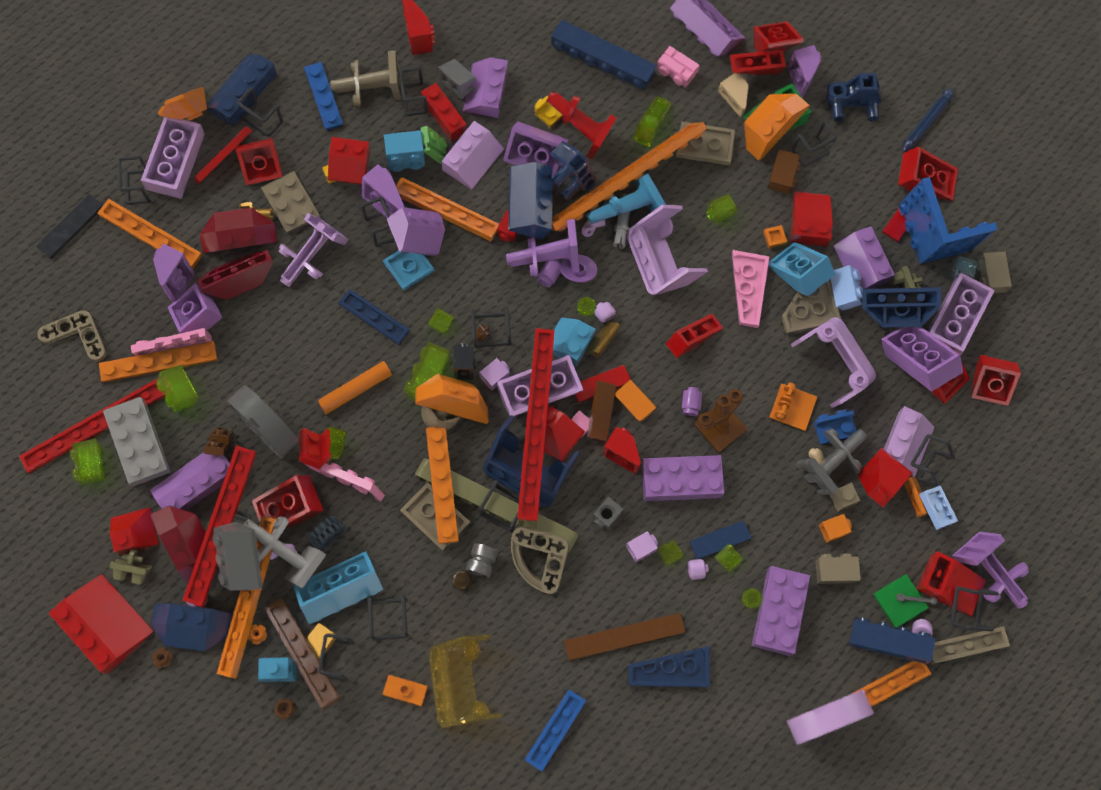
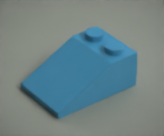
M796 242L792 243L768 262V266L797 292L806 296L814 293L817 288L835 275L828 256Z

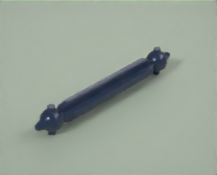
M953 88L942 90V97L937 99L909 135V139L903 140V153L913 149L914 144L920 140L945 108L947 101L951 102L953 100Z

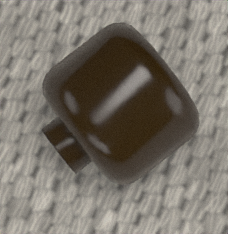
M459 570L454 573L452 584L455 589L464 591L470 587L472 579L467 571Z

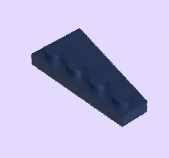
M709 646L629 664L628 686L710 687Z

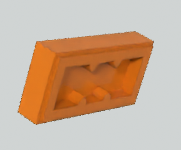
M388 675L382 695L422 706L428 686Z

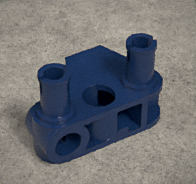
M859 73L848 82H834L827 86L826 100L828 105L832 107L833 121H842L844 119L843 106H866L868 120H879L878 105L881 103V94L876 73Z
M562 141L550 153L554 162L561 168L551 179L558 186L568 177L571 179V184L560 193L561 197L569 202L578 191L585 192L590 190L596 182V177L585 156L565 141Z

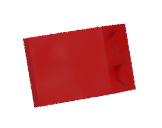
M402 0L412 55L433 52L432 45H436L433 25H429L428 17L413 0Z
M788 21L753 27L754 48L757 52L779 49L786 51L788 48H793L804 42L801 35Z
M917 147L903 153L898 186L911 191L922 179L930 177L936 198L953 201L958 168Z
M794 191L790 242L827 247L832 236L830 195Z
M295 475L252 500L259 522L261 517L275 519L285 517L289 520L285 529L323 512L310 475Z

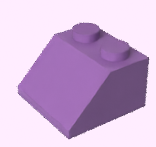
M814 45L795 50L788 66L796 90L802 98L808 90L821 62V55Z
M196 283L168 307L179 333L202 328L209 330L222 318L212 295L202 293L199 285Z

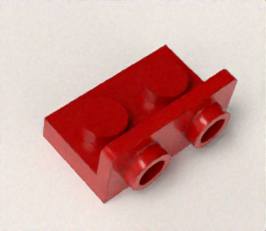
M305 428L299 432L300 462L320 470L325 463L330 461V430L325 429L321 435Z

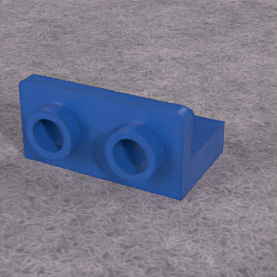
M847 409L836 412V415L829 416V414H823L817 417L818 419L814 422V427L820 445L831 443L824 435L827 429H834L839 435V440L847 439L854 432H857L852 418L854 415L853 410L847 412Z

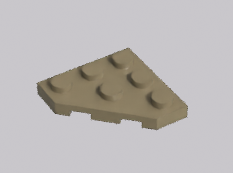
M830 279L809 296L799 292L796 293L781 317L786 335L815 329L831 318L841 319L835 304Z

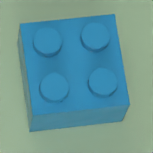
M421 131L384 134L389 170L399 172L405 168L417 170L425 166Z

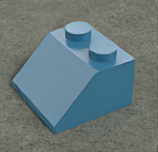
M561 317L554 329L553 355L559 358L569 355L573 365L577 366L594 337L595 328L580 320Z

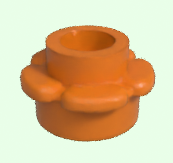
M252 625L248 640L252 641L253 644H260L262 641H265L267 638L266 628L263 625Z

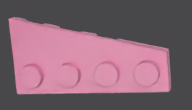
M733 250L732 261L739 325L758 328L769 256Z
M202 328L173 336L159 337L152 341H138L135 345H131V351L135 356L211 342L212 338L209 332Z

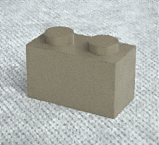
M1006 252L983 253L977 260V270L981 272L980 283L995 290L994 293L1007 292L1012 285Z
M823 554L821 558L815 561L817 584L857 583L861 580L859 557H852V554H841L840 557H833L832 554Z

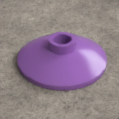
M578 255L580 271L578 273H572L571 262L568 259L564 258L561 261V273L571 281L588 282L597 274L595 262L584 255Z

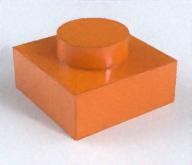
M782 225L764 229L763 234L768 249L786 245L787 239Z

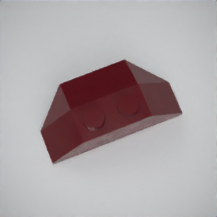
M252 207L213 213L199 234L203 253L278 242L275 223Z
M268 250L247 254L212 269L203 278L197 279L202 293L227 300L262 285L273 261Z
M168 505L152 513L151 518L177 571L188 584L206 531L197 514Z

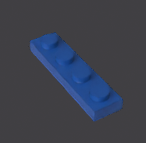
M319 62L304 67L325 130L328 131L343 126L322 63Z
M568 690L525 758L526 762L541 772L543 771L586 700Z

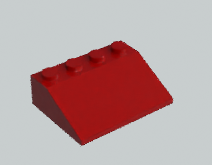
M103 574L66 597L49 612V615L95 667L106 675L154 632Z

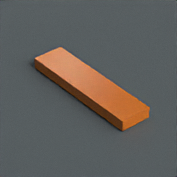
M911 661L856 692L864 690L872 707L931 675V672L926 664Z

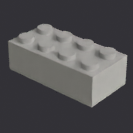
M142 397L103 410L128 484L134 487L171 473L146 401Z

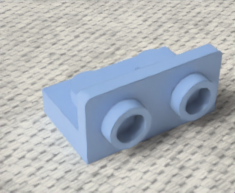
M941 486L919 494L936 530L948 527L958 521Z

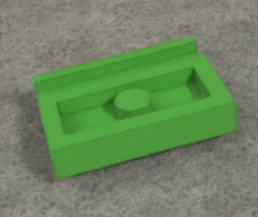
M428 126L421 127L422 143L426 147V149H423V152L439 164H442L444 156L447 155V142L445 138Z

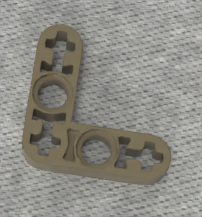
M79 311L41 327L37 333L41 342L51 344L79 332L87 355L92 361L100 362L105 359L107 354L94 319L87 311ZM82 316H85L87 318L86 323L84 324L82 322H79L82 320ZM69 323L71 326L69 331L62 332L61 326ZM54 327H56V330L59 333V335L55 333V330L53 329ZM46 331H48L49 333H51V334H49V337H50V338H48V339H46L45 337H43V336H45V332H46ZM89 332L95 333V338L92 341H87L85 338ZM91 345H95L100 351L98 357L92 355L95 351Z

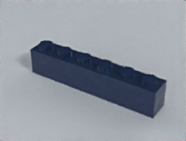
M560 20L551 36V45L556 50L568 52L571 57L580 58L587 65H595L602 72L611 73L621 81L626 80L637 89L642 88L646 90L655 74L656 64L564 20Z

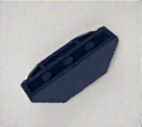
M941 287L863 289V309L883 328L922 327L941 307Z
M171 603L155 604L151 625L165 646L206 652L227 638L234 614Z

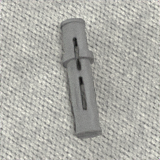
M622 194L621 198L627 196V194ZM630 211L618 215L617 225L614 228L616 233L613 244L616 248L618 244L619 248H625L626 234L629 232L628 220Z

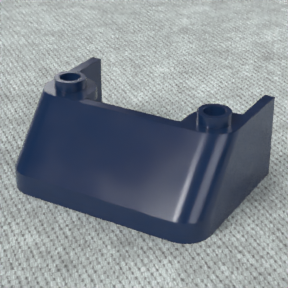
M511 415L499 429L484 463L483 470L488 477L498 480L502 485L520 494L524 453L517 450L519 439L509 431L515 417ZM576 451L568 463L555 461L550 468L542 464L539 506L548 507L552 504L567 479L579 452Z

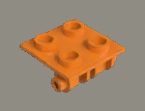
M781 383L769 418L806 431L817 396L796 389V385L793 383H788V385Z

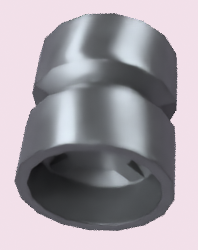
M474 543L471 552L473 559L468 561L465 571L489 579L493 569L491 563H495L498 551L489 546Z

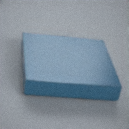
M398 250L383 260V263L403 291L435 271L425 255L404 253Z

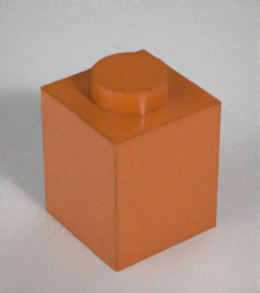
M844 514L826 520L819 525L826 543L847 536L852 532L851 522Z

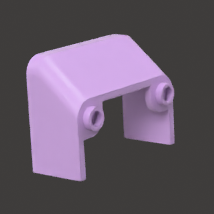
M662 204L632 226L627 233L629 245L646 289L652 295H659L687 286L708 272L707 268L681 267L677 269L665 238L673 230L670 218L683 209L679 205Z
M831 318L790 344L794 347L816 333L821 341L832 342L852 373L849 377V385L852 391L830 404L832 408L844 403L864 390L876 378L874 368L844 322L839 318Z

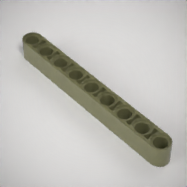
M423 458L414 476L418 479L422 478L426 480V483L428 482L432 485L430 461ZM451 471L453 496L456 495L460 497V500L470 505L474 504L479 509L490 489ZM493 491L483 511L488 514H494L496 518L504 522L512 523L518 512L519 504ZM538 514L537 522L517 520L514 526L516 528L526 526L565 537L569 542L568 553L571 552L579 536L576 532ZM541 535L536 537L540 540H542V538L545 539V537ZM550 538V545H555L558 549L559 547L565 548L561 541L558 544L552 543L553 539Z

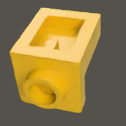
M546 96L535 104V115L551 128L563 115L546 102L548 98Z

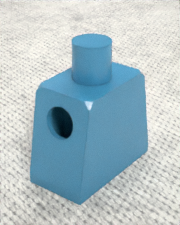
M259 658L258 682L297 681V665L293 659Z

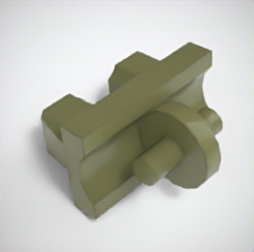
M904 266L899 272L895 273L891 282L893 286L902 284L903 288H921L920 285L924 283V279L922 277L917 278L915 273L910 274L908 266Z
M134 549L131 550L130 554L123 553L122 559H116L115 562L110 563V568L113 569V579L125 580L127 572L133 573L131 582L136 584H143L152 566L141 564L144 558L138 556V551Z

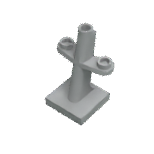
M278 517L273 524L275 529L272 534H269L250 519L247 520L244 525L254 529L256 540L263 544L258 551L259 563L271 550L293 566L285 579L303 588L326 554L316 548L307 546L300 556L279 541L278 538L289 522L285 517Z

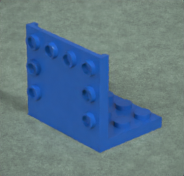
M930 177L922 179L899 203L900 213L904 215L906 220L905 229L911 237V247L915 249L920 264L972 251L998 230L996 223L988 224V222H983L976 225L975 228L970 229V226L959 229V232L948 234Z

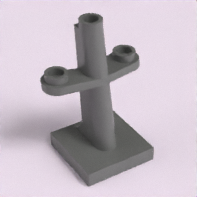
M832 428L830 430L827 429L824 435L836 449L820 464L815 458L799 460L795 464L797 468L804 467L808 472L804 476L808 483L815 482L820 487L816 491L818 495L834 494L839 490L828 475L844 460L855 474L861 472V463L854 459L851 453L867 439L864 431L859 429L841 443L838 439V433Z

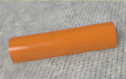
M382 361L318 400V403L325 415L392 376V373L385 361Z

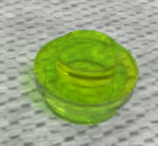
M583 297L578 301L577 309L580 314L588 316L594 313L596 303L592 298Z
M750 588L743 593L742 602L746 607L753 609L761 604L762 595L758 590Z

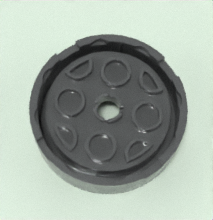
M243 385L227 400L229 407L245 425L281 459L299 443L298 438L282 419L246 385Z

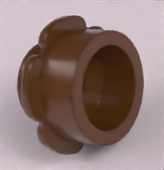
M482 324L476 330L477 341H484L490 334L488 326L486 327Z
M159 648L157 652L153 653L152 660L157 668H166L171 664L172 653L167 651L166 648Z
M281 699L276 703L274 711L276 716H280L281 719H288L290 715L294 714L295 707L291 700Z

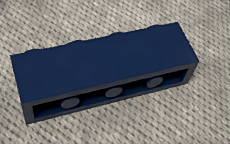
M858 618V620L854 619L848 646L929 665L932 662L936 638L931 637V634L926 632L916 634L910 632L911 630L905 627L895 629L890 628V624L879 622L877 625L870 623L869 619Z

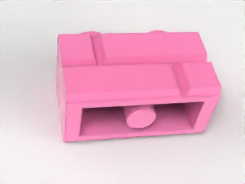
M669 46L660 57L657 69L663 76L672 78L675 84L687 87L698 73L699 64Z

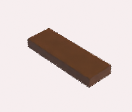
M603 381L596 382L587 438L607 441L616 391L615 384Z

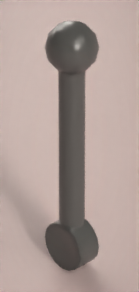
M902 593L896 596L899 602L910 600L929 602L932 605L938 603V599L935 597L931 599L904 596Z

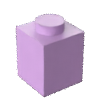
M496 358L479 372L480 378L493 391L497 388V381L509 377L510 368L504 361L500 362Z
M647 531L629 541L626 547L637 563L656 552L658 542L654 535H650Z

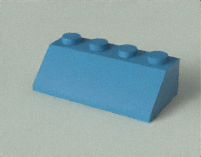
M366 551L311 576L303 588L293 585L299 605L309 624L318 622L328 615L337 613L341 609L356 604L360 600L373 596L383 590Z

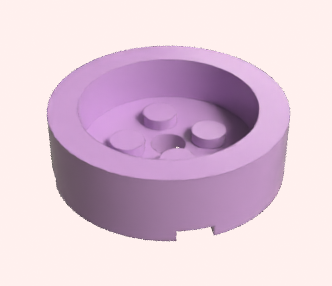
M861 690L790 719L787 723L798 745L872 715L874 712L864 690Z

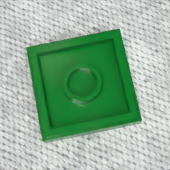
M907 574L872 594L894 628L929 608L925 602L897 601L896 596L900 593L904 594V596L922 598Z

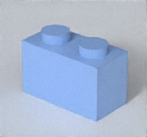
M850 265L834 270L835 275L830 279L836 307L841 310H847L863 305V288L860 286L859 280H861L859 270Z

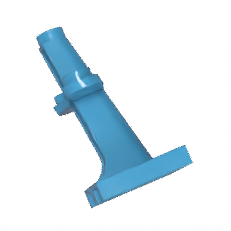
M646 174L633 182L637 188L634 193L618 199L616 196L611 197L609 202H603L600 208L586 214V217L593 224L647 206L650 212H653L662 204H666L649 174Z

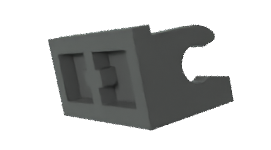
M453 59L438 67L440 81L460 99L474 91V86L469 88L468 86L476 81V77L458 61Z

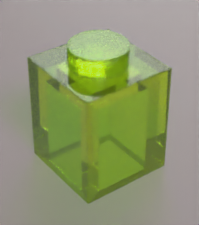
M728 193L709 202L706 212L710 220L713 219L715 224L735 216L737 207Z

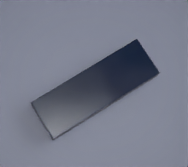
M743 520L691 540L689 543L696 559H701L751 539V536Z

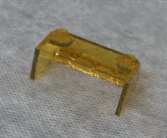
M491 635L463 636L431 647L429 660L437 719L441 727L473 724L502 717V713L489 714L485 702H476L471 661L476 660L480 653L478 642L491 639Z

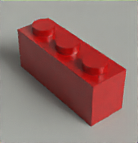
M435 83L421 91V96L427 97L429 112L450 141L453 142L466 132V123L438 84Z

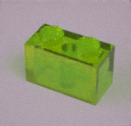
M182 365L159 372L156 381L157 387L160 391H163L166 404L169 408H172L174 413L196 405L198 395Z

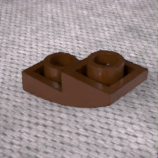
M216 428L209 434V442L204 446V454L224 456L231 443L233 431H227V428Z

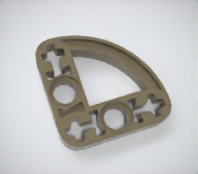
M526 526L517 527L511 538V553L518 572L534 588L547 594L555 593L560 586L569 550L568 540L565 537ZM524 531V535L529 537L531 536V533H534L531 539V543H528L530 540L529 538L519 540L520 536H518L517 533ZM537 536L545 537L546 544L544 546L536 544L535 539ZM550 538L553 539L552 543L558 544L561 541L562 545L565 546L561 551L557 550L558 547L555 545H551V549L547 547L550 544ZM520 545L548 553L542 580L536 577L526 566ZM552 560L560 562L561 567L559 570H553L550 567ZM551 574L559 575L558 577L554 576L553 578V584H555L556 586H553L551 589H549L548 584H546L545 582H548L550 580Z

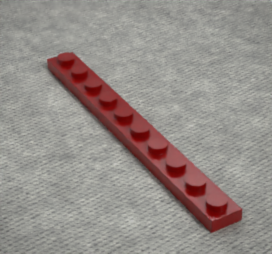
M538 328L535 330L517 520L537 522L555 330Z

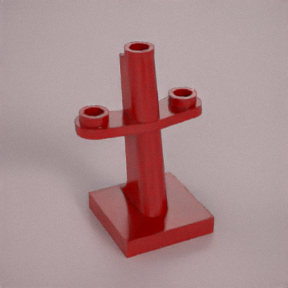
M551 92L546 102L563 115L561 120L564 121V124L567 125L569 121L593 143L586 155L587 158L592 160L614 124L616 117L610 114L605 122L597 123L576 108L581 99L579 96H573L572 100L568 102L558 93Z

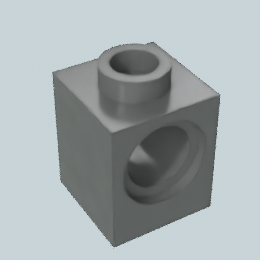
M608 497L593 514L594 524L600 529L605 528L608 530L622 514L623 508ZM603 511H609L612 517L610 519H604L601 513Z

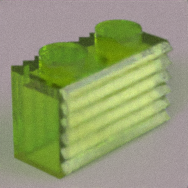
M93 439L73 443V450H70L71 460L75 461V468L72 470L74 480H77L81 485L104 481L105 474L100 442Z

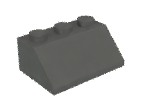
M238 522L215 527L213 542L217 548L216 562L220 569L218 576L220 584L229 590L261 589L262 580L255 530Z

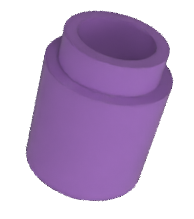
M556 259L545 261L538 274L537 281L545 287H551L561 273V263Z
M688 387L687 390L683 391L681 409L684 415L698 416L702 402V392L698 388Z

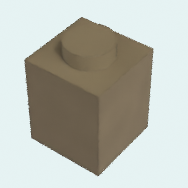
M852 483L840 487L834 494H830L837 512L852 507L860 501Z

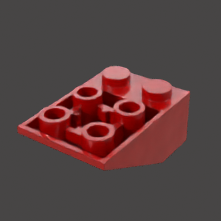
M937 551L930 556L917 591L931 598L935 597L938 601L953 608L955 588L957 586L980 590L984 587L986 580L957 560ZM959 590L957 610L972 616L979 599V594Z

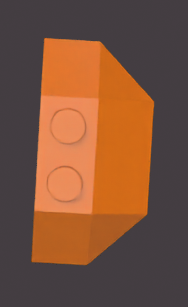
M200 87L166 100L165 105L160 108L158 114L162 117L179 120L187 118L188 121L202 116V111L207 109L204 88Z
M769 94L744 122L746 149L761 161L810 105L797 94Z
M436 374L415 390V404L485 424L489 422L488 407L478 389L471 383Z

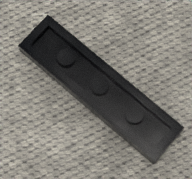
M89 194L36 247L49 259H52L98 214L103 205Z

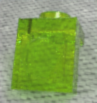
M328 426L327 429L330 430L331 438L330 459H339L344 450L347 431Z

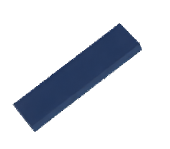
M350 288L338 302L341 307L397 345H400L410 332V329Z

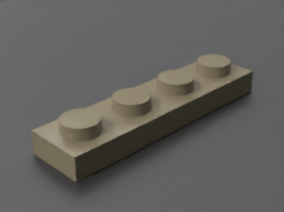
M1003 626L994 628V631H981L935 642L931 663H940L1008 647L1010 644L1005 628Z

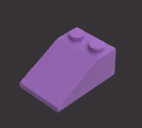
M377 164L362 177V198L368 202L382 197L385 200L390 215H392L401 207H404L390 172ZM381 201L371 204L387 218Z

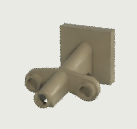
M388 51V70L360 75L359 61L355 60L354 63H351L352 74H355V76L330 81L331 91L341 93L356 90V95H353V104L358 107H362V89L383 86L391 87L394 100H401L398 74L399 65L396 52Z

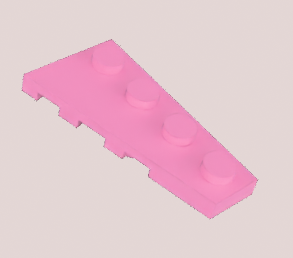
M325 463L320 470L307 465L310 469L331 479L336 477L337 481L348 487L353 484L352 487L365 495L370 492L380 502L385 496L377 488L374 480L368 477L362 479L351 470L345 472L341 470L342 467L335 463H331V465Z

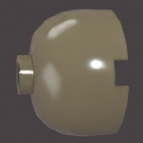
M422 406L421 408L422 420L428 427H446L447 431L453 428L460 418L459 416Z

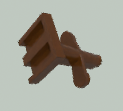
M737 389L730 390L728 395L723 394L715 401L714 408L700 414L698 420L693 424L718 454L748 430L734 414L736 408L743 401V395Z

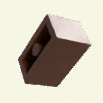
M779 149L767 188L789 194L790 189H794L797 178H794V176L800 170L801 162H798L800 155Z

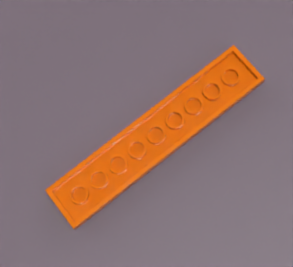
M704 122L690 123L552 217V231H563L568 227L567 220L575 219L577 221L584 216V212L594 210L599 206L598 203L603 199L606 201L613 197V192L618 189L619 191L625 189L629 185V181L641 178L644 175V171L654 169L659 165L658 162L660 160H666L673 156V151L676 149L681 150L688 145L687 142L691 139L696 140L703 135L702 132L707 129Z

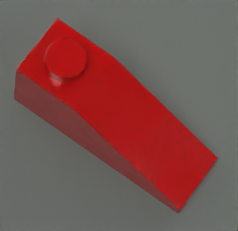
M783 49L730 55L733 74H780L786 67Z
M710 314L676 331L665 344L673 355L678 358L722 330L723 326L713 314Z

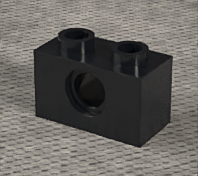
M468 344L454 346L453 370L455 379L474 380V347H470Z

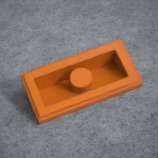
M629 380L615 393V396L640 422L645 420L657 408L632 380Z
M908 478L904 485L917 517L929 515L919 495L922 493L917 478Z

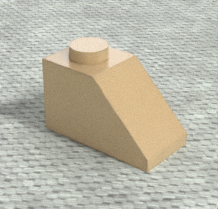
M733 74L720 83L718 92L741 117L746 108L748 84L743 76Z

